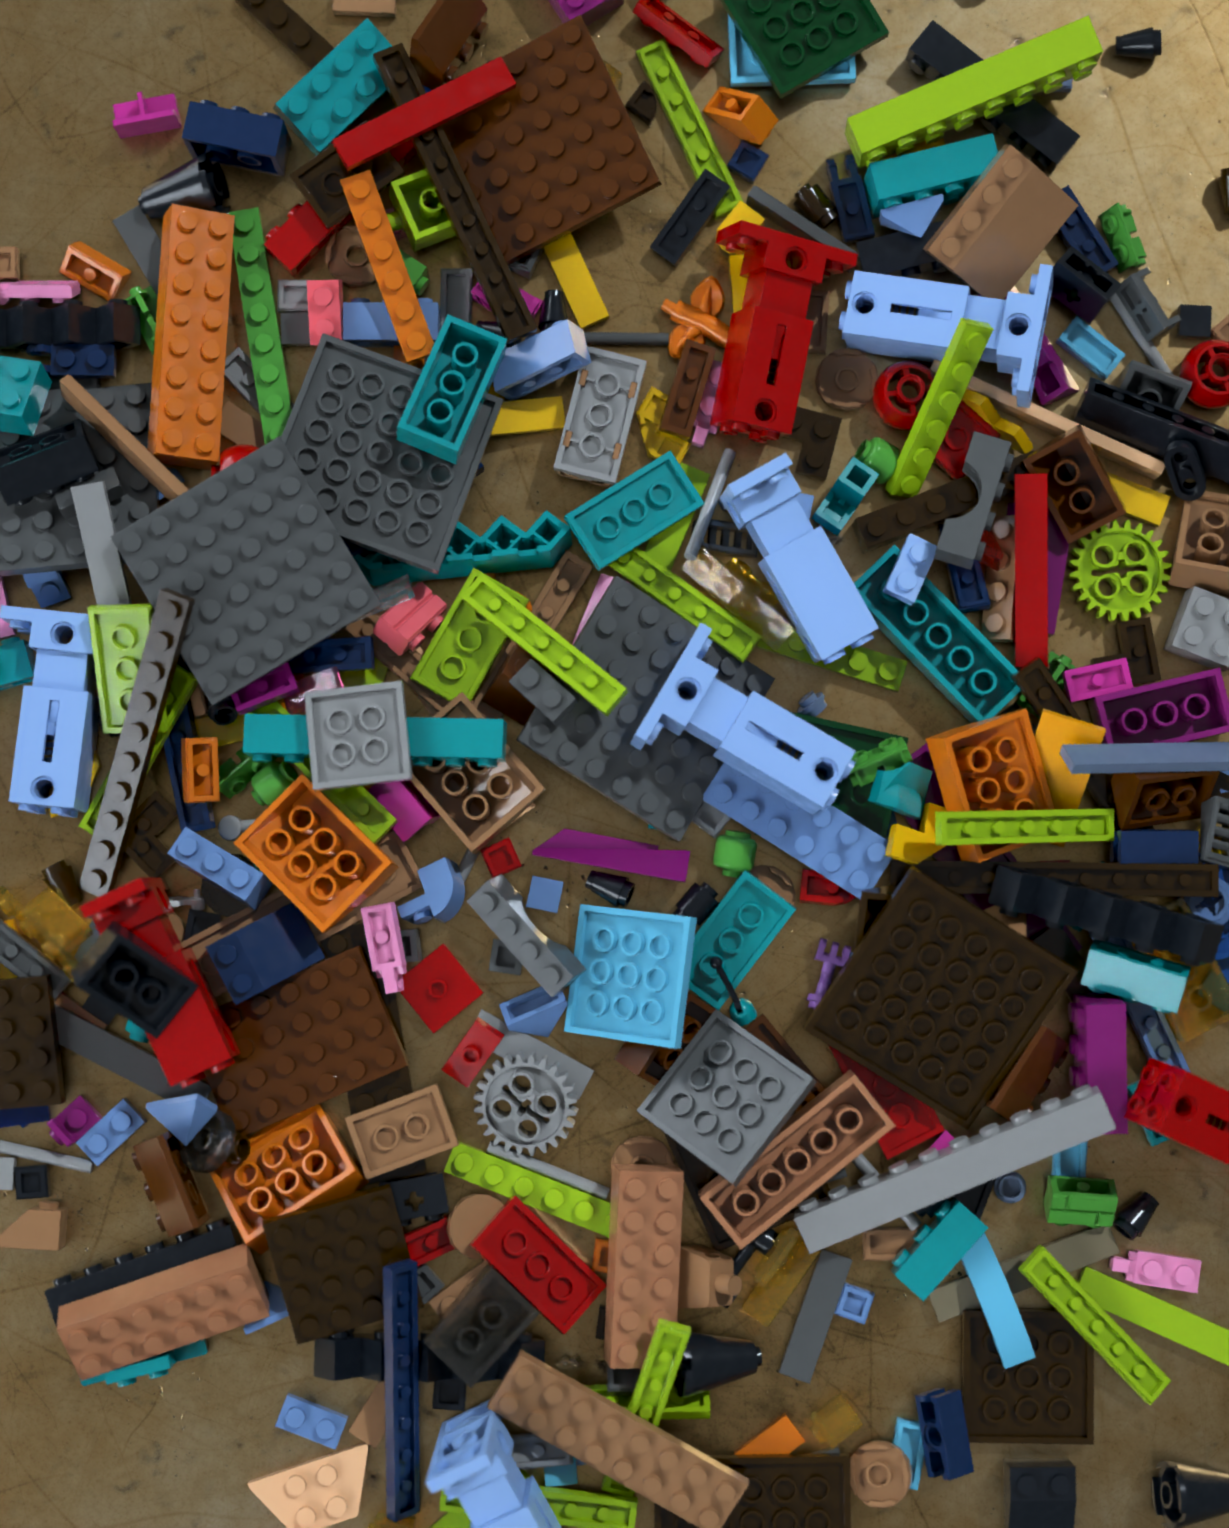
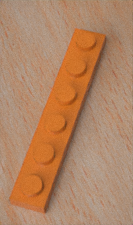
M370 170L341 179L340 184L406 363L428 357L434 342Z

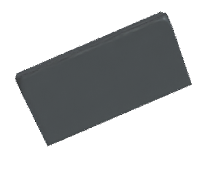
M114 467L98 472L86 481L74 482L64 486L61 490L54 493L60 512L65 520L76 516L70 487L105 481L109 502L125 495Z

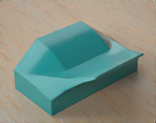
M907 762L905 765L891 771L877 770L868 801L911 819L921 821L928 785L933 771L912 762Z

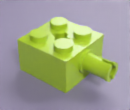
M425 169L390 182L389 197L394 206V211L387 214L393 232L400 229L403 232L405 231L414 252L456 236Z

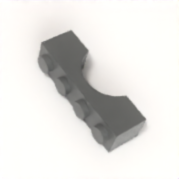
M974 431L962 472L975 484L979 502L966 515L945 520L934 559L969 570L972 569L974 560L981 561L986 542L980 540L984 530L990 532L996 513L990 512L993 501L1000 502L1005 484L999 481L1002 472L1009 474L1014 455L1009 453L1012 442Z
M502 874L487 880L467 900L468 904L551 997L564 991L586 968L566 945L552 941L536 928L523 908V897Z

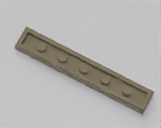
M1104 1226L1099 1228L1089 1227L1042 1245L1068 1273L1120 1253L1111 1228ZM1035 1249L999 1262L1012 1295L1033 1287L1032 1283L1018 1268ZM968 1275L937 1286L929 1295L939 1323L963 1314V1310H974L981 1307Z

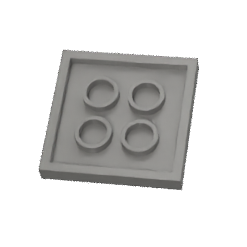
M402 681L304 692L313 790L319 791L413 780L404 683Z

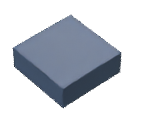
M532 875L526 907L558 913L564 882Z
M845 1282L834 1314L865 1325L875 1293Z

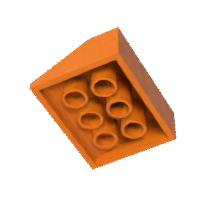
M1027 709L995 716L925 738L946 811L1055 809ZM1030 843L956 846L961 861L980 863Z
M303 773L233 842L322 933H326L378 890L399 868L321 790H313L312 781Z
M321 1103L264 1127L249 1137L250 1153L245 1161L231 1164L216 1159L206 1166L245 1244L260 1255L269 1250L262 1220L351 1195L369 1183L356 1157Z

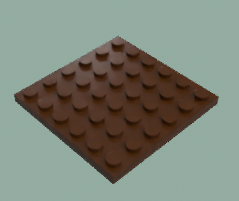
M581 15L502 57L517 83L515 89L441 125L507 265L522 259L662 185Z

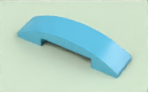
M983 1233L961 1258V1262L988 1323L1004 1369L1035 1358V1354L1000 1264L986 1234Z

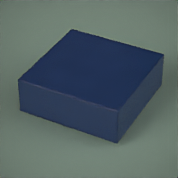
M742 140L727 164V169L753 185L769 159V155Z

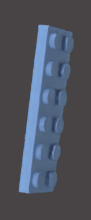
M725 763L722 764L703 794L705 802L859 899L861 898L862 890L874 888L892 858L885 856L887 839L832 805L830 807L827 806L825 811L821 809L812 815Z

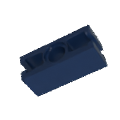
M1114 829V841H1110V862L1199 863V831L1187 829Z
M938 1387L915 1395L928 1477L935 1478L943 1475L944 1480H953L974 1472L961 1390L950 1389L945 1392V1388Z

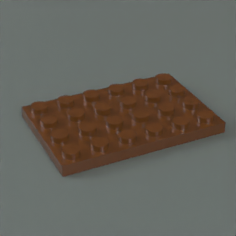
M361 945L305 968L237 1005L232 1000L219 1006L241 1053L233 1057L234 1064L212 1074L210 1068L205 1070L204 1073L228 1132H240L241 1135L246 1136L410 1065Z

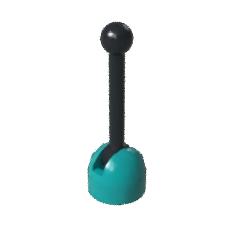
M714 956L710 959V966L717 970L733 1000L729 1008L732 1021L739 1026L751 1023L757 1017L754 1005L748 999L738 998L722 968V959Z

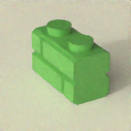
M1048 1176L1047 1190L1044 1196V1210L1047 1223H1054L1058 1226H1066L1068 1224L1086 1225L1090 1228L1113 1226L1118 1204V1195L1113 1179Z

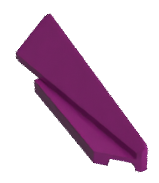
M1015 286L1010 291L1019 293ZM1045 333L1034 383L1042 406L1063 399L1080 390Z
M564 828L533 849L532 855L685 883L690 851L658 850V845Z

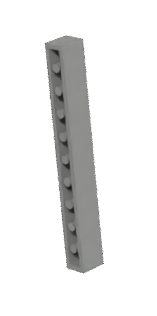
M1090 1085L1078 1087L1071 1092L1072 1096L1062 1100L1058 1097L1043 1102L1040 1105L1041 1108L1031 1113L1028 1110L1020 1111L1012 1115L1009 1122L999 1126L998 1123H991L982 1127L979 1130L980 1134L970 1138L966 1135L951 1140L946 1148L938 1151L936 1148L925 1150L918 1155L919 1159L907 1163L906 1160L896 1162L888 1167L889 1171L878 1176L876 1173H870L861 1177L856 1185L846 1188V1185H841L830 1190L827 1197L819 1200L813 1197L798 1204V1208L795 1209L794 1220L809 1253L812 1254L1115 1130L1116 1126L1098 1086L1090 1087Z

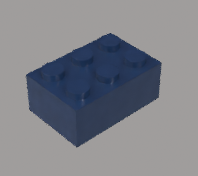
M200 100V103L189 102L182 139L192 158L210 152L214 155L209 158L212 163L219 162L221 165L281 177L285 176L292 140L281 117L268 112H264L262 115L252 114L249 110L239 106H232L231 109L222 108L217 103L209 100Z

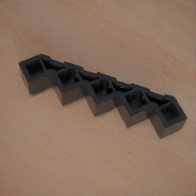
M110 299L108 304L97 308L83 306V302L79 300H65L63 305L52 309L39 307L35 301H20L19 305L7 310L0 309V353H3V348L19 349L20 352H26V346L30 344L49 346L51 344L53 346L64 344H115L117 350H125L141 344L140 307L128 305V301L124 299Z
M998 865L988 903L1000 907L999 913L1007 916L1018 917L1019 913L1033 914L1045 919L1044 925L1063 930L1064 925L1078 926L1090 931L1089 937L1108 942L1109 937L1122 938L1135 943L1134 949L1148 954H1153L1154 950L1170 951L1180 955L1179 961L1192 966H1199L1200 962L1214 963L1224 930V925L1187 912L1182 914L1169 910L1165 906L1143 900L1137 902L1124 898L1120 894L1098 888L1093 890L1079 886L1072 881L1053 876L1049 878L1036 875L1031 870L1013 866Z
M384 1329L375 1330L374 1333H353L352 1335L348 1334V1330L316 1339L314 1376L331 1381L357 1377L379 1382L385 1381ZM424 1330L418 1334L419 1381L429 1383L456 1379L469 1383H480L497 1379L502 1380L520 1350L545 1363V1340L532 1338V1333L514 1332L512 1336L486 1335V1332L469 1331L466 1332V1335H440V1331Z

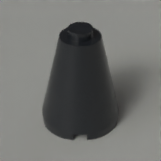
M206 152L145 186L138 197L141 211L144 214H148L151 219H163V215L171 204L229 214L231 205L225 207V198H229L230 193L219 162L213 164L209 158L214 155Z
M691 1332L673 1383L677 1395L682 1398H689L755 1374L758 1366L762 1365L761 1349L759 1346H755L752 1340Z
M1160 1461L1156 1465V1468L1161 1469L1159 1476L1152 1478V1500L1156 1514L1163 1515L1166 1523H1161L1165 1528H1182L1229 1513L1228 1473L1174 1461Z

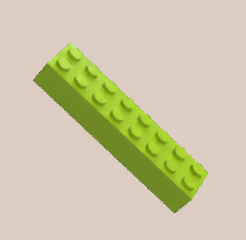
M1089 15L848 117L845 136L858 168L866 165L868 168L869 163L885 160V157L894 153L897 156L905 155L915 149L914 145L926 141L927 144L936 142L944 137V132L953 128L957 132L972 126L974 124L973 120L985 116L986 119H990L1002 113L1005 106L1012 103L1015 104V107L1021 106L1033 99L1032 95L1044 90L1045 94H1049L1061 88L1064 81L1073 78L1076 82L1090 76L1103 53V49Z

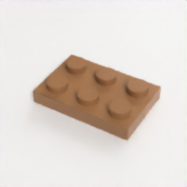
M438 1083L345 1117L366 1179L459 1146Z

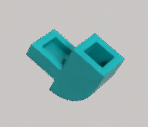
M852 457L811 519L838 536L880 474L855 457Z

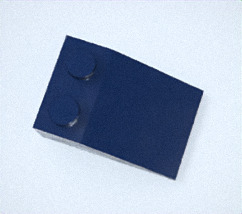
M293 903L205 947L235 1005L326 958L303 913Z

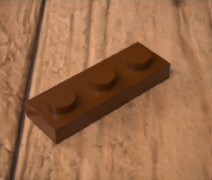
M690 339L685 340L660 421L659 431L686 440L690 438L716 348Z

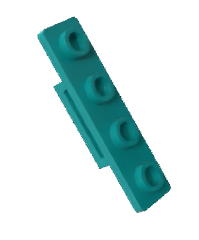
M206 1338L83 1380L81 1385L87 1386L106 1381V1385L117 1382L118 1387H123L137 1382L136 1377L149 1374V1378L154 1379L167 1375L169 1373L168 1369L176 1362L207 1354L209 1349Z

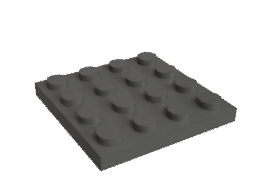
M716 1009L636 1111L737 1187L817 1082L813 1077Z

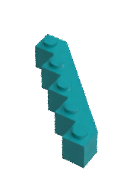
M546 510L527 532H524L502 515L481 537L458 521L438 575L371 550H366L360 555H355L353 558L367 581L373 586L465 577L470 575L473 568L484 574L550 568L559 561L565 551L573 544L571 528Z

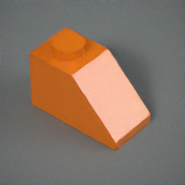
M722 86L718 88L702 110L705 115L741 140L760 145L770 135L771 130L779 121L759 95Z

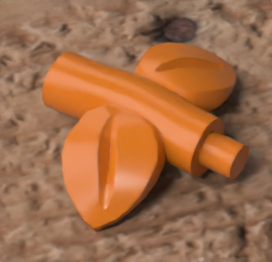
M714 276L705 278L695 287L690 296V304L681 300L676 304L667 298L663 302L660 310L670 314L669 320L678 324L672 330L669 337L668 350L671 357L680 358L686 339L705 344L707 337L725 349L729 326L717 318L724 308L725 296L720 283Z

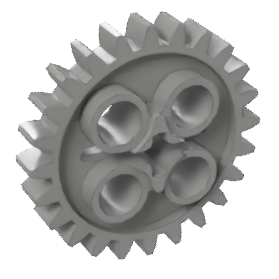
M519 1051L514 1061L508 1053L504 1057V1065L500 1061L495 1060L492 1065L494 1071L487 1068L483 1073L487 1080L480 1079L477 1087L483 1090L476 1092L474 1095L475 1100L482 1102L474 1108V1112L483 1113L477 1124H487L488 1127L484 1132V1136L494 1133L496 1137L493 1145H497L501 1141L505 1142V1152H508L511 1146H515L517 1156L521 1155L524 1148L528 1149L530 1156H534L536 1147H539L543 1153H546L548 1142L555 1148L558 1147L560 1143L558 1136L566 1139L569 1134L566 1127L573 1128L575 1120L570 1116L577 1115L579 1108L570 1104L576 1103L579 1096L569 1094V1092L574 1089L576 1084L575 1082L565 1083L569 1072L565 1071L559 1074L557 1072L560 1064L558 1061L551 1067L547 1065L548 1055H545L541 1061H537L535 1051H532L528 1059H525L523 1052ZM522 1075L530 1080L531 1086H520L516 1082V1076ZM507 1085L510 1090H505L503 1086ZM545 1095L553 1097L556 1101V1106H545L542 1103L541 1097ZM528 1099L532 1103L525 1108L521 1103ZM498 1100L507 1101L511 1106V1110H500L496 1102ZM543 1117H548L549 1121H544ZM522 1121H533L536 1124L537 1130H526L522 1125Z

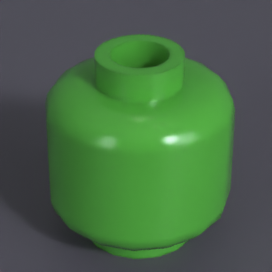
M874 437L871 440H864L858 447L854 457L879 473L880 475L875 483L883 484L894 474L901 452L899 448L882 438Z
M269 762L251 778L253 788L251 794L254 800L261 806H270L299 776L287 762Z
M726 830L725 834L717 837L713 863L716 867L723 869L722 875L739 878L744 870L748 872L753 870L757 843L750 839V833Z

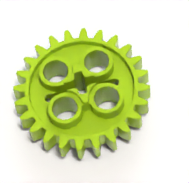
M1115 519L1110 522L1109 529L1105 524L1098 528V533L1095 530L1088 533L1089 540L1084 537L1079 538L1077 542L1082 549L1073 548L1070 552L1077 558L1067 562V566L1075 569L1074 572L1067 575V579L1076 580V584L1070 588V591H1080L1081 595L1076 599V602L1086 600L1088 602L1085 608L1086 612L1095 607L1097 609V619L1105 613H1108V622H1113L1117 615H1119L1121 622L1128 621L1129 613L1134 620L1141 617L1140 609L1146 614L1152 611L1150 603L1158 605L1162 602L1157 594L1168 592V589L1162 583L1170 580V576L1164 574V570L1172 567V564L1163 562L1162 558L1168 555L1169 552H1159L1157 548L1163 542L1162 539L1152 542L1150 539L1154 531L1150 530L1145 535L1142 534L1141 523L1134 529H1131L1130 520L1127 519L1119 527L1118 521ZM1128 547H1134L1139 551L1140 557L1138 561H1132L1128 558L1126 553ZM1096 550L1106 552L1108 555L1107 564H1101L1096 560ZM1116 566L1121 570L1137 566H1145L1147 568L1146 571H1129L1121 577L1117 572L1101 576H1093L1091 574L1092 571H1110ZM1131 578H1137L1142 582L1143 591L1141 593L1133 591L1130 586ZM1100 581H1106L1111 585L1112 593L1110 596L1103 595L1099 591L1098 585Z

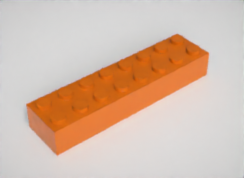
M171 204L163 215L147 450L162 464L210 470L211 465H216L219 462L235 215Z

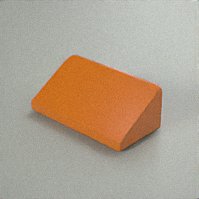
M77 241L68 246L59 273L73 281L80 282L81 286L108 301L110 299H117L130 278L132 271L85 243Z
M218 737L181 738L183 802H220Z

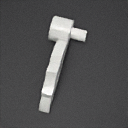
M194 889V897L191 898L183 896L168 897L172 907L191 905L193 910L205 909L204 896H200V889Z

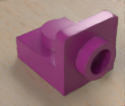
M79 1095L60 1114L47 1122V1125L51 1128L49 1134L59 1145L65 1144L67 1147L75 1145L103 1117L83 1095Z

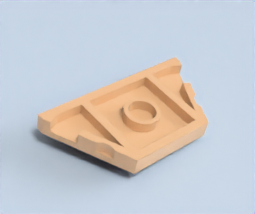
M363 1442L255 1478L247 1484L249 1489L287 1528H325L359 1515L370 1445Z

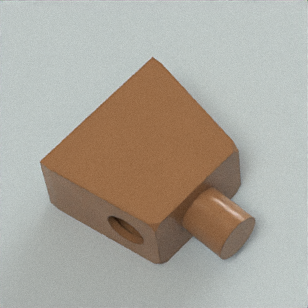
M702 1244L681 1245L678 1309L731 1305L733 1296L738 1295L742 1289L741 1278L733 1275V1259Z

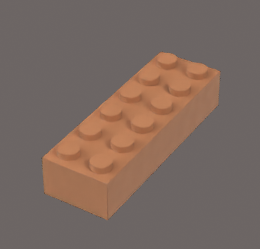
M849 1070L788 1119L737 1187L722 1176L717 1175L698 1191L699 1197L738 1247L743 1249L896 1125L857 1076Z
M612 1164L603 1359L610 1368H642L658 1319L661 1318L677 1323L684 1171L677 1165Z
M244 1243L59 1306L57 1332L81 1381L267 1318L270 1316L269 1293L248 1245Z

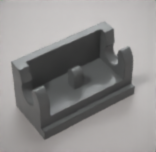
M1149 267L1130 275L1121 283V286L1116 291L1119 299L1147 342L1176 326V323L1182 320L1179 315L1168 319L1160 307L1157 298L1153 296L1144 279L1146 275L1151 273Z

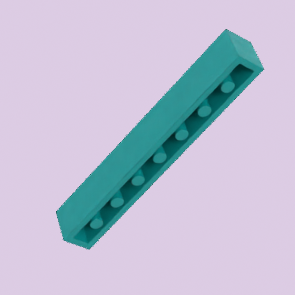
M245 714L243 753L252 756V761L272 762V757H284V762L304 763V758H310L306 715ZM407 717L410 755L413 765L432 766L433 761H445L446 766L463 767L465 766V761H477L479 767H497V762H506L507 723L504 719Z

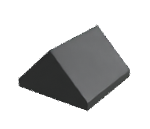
M1134 360L1122 370L1117 387L1176 410H1180L1192 386L1191 381Z

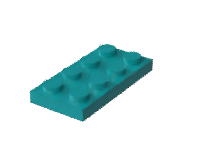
M670 450L564 516V520L571 528L597 571H600L698 510L705 503Z
M744 870L695 934L688 988L719 1011L730 995L717 970L710 966V959L714 956L722 959V968L735 990L796 911V907L750 872Z

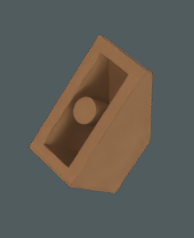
M39 1201V1206L36 1205L28 1209L0 1234V1247L53 1251L64 1248L66 1246L68 1207H59L58 1201Z

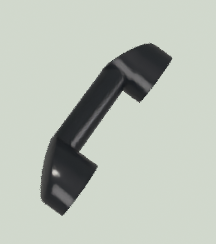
M770 1229L761 1233L743 1249H740L733 1259V1275L738 1276L756 1250L765 1256L777 1241L779 1234Z

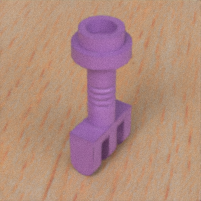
M820 938L814 960L824 963L815 994L808 993L807 1001H809V1008L815 1009L830 987L836 966L843 968L848 961L851 946L845 945L840 957L837 956L839 943L833 941L830 951L827 953L824 952L827 939Z

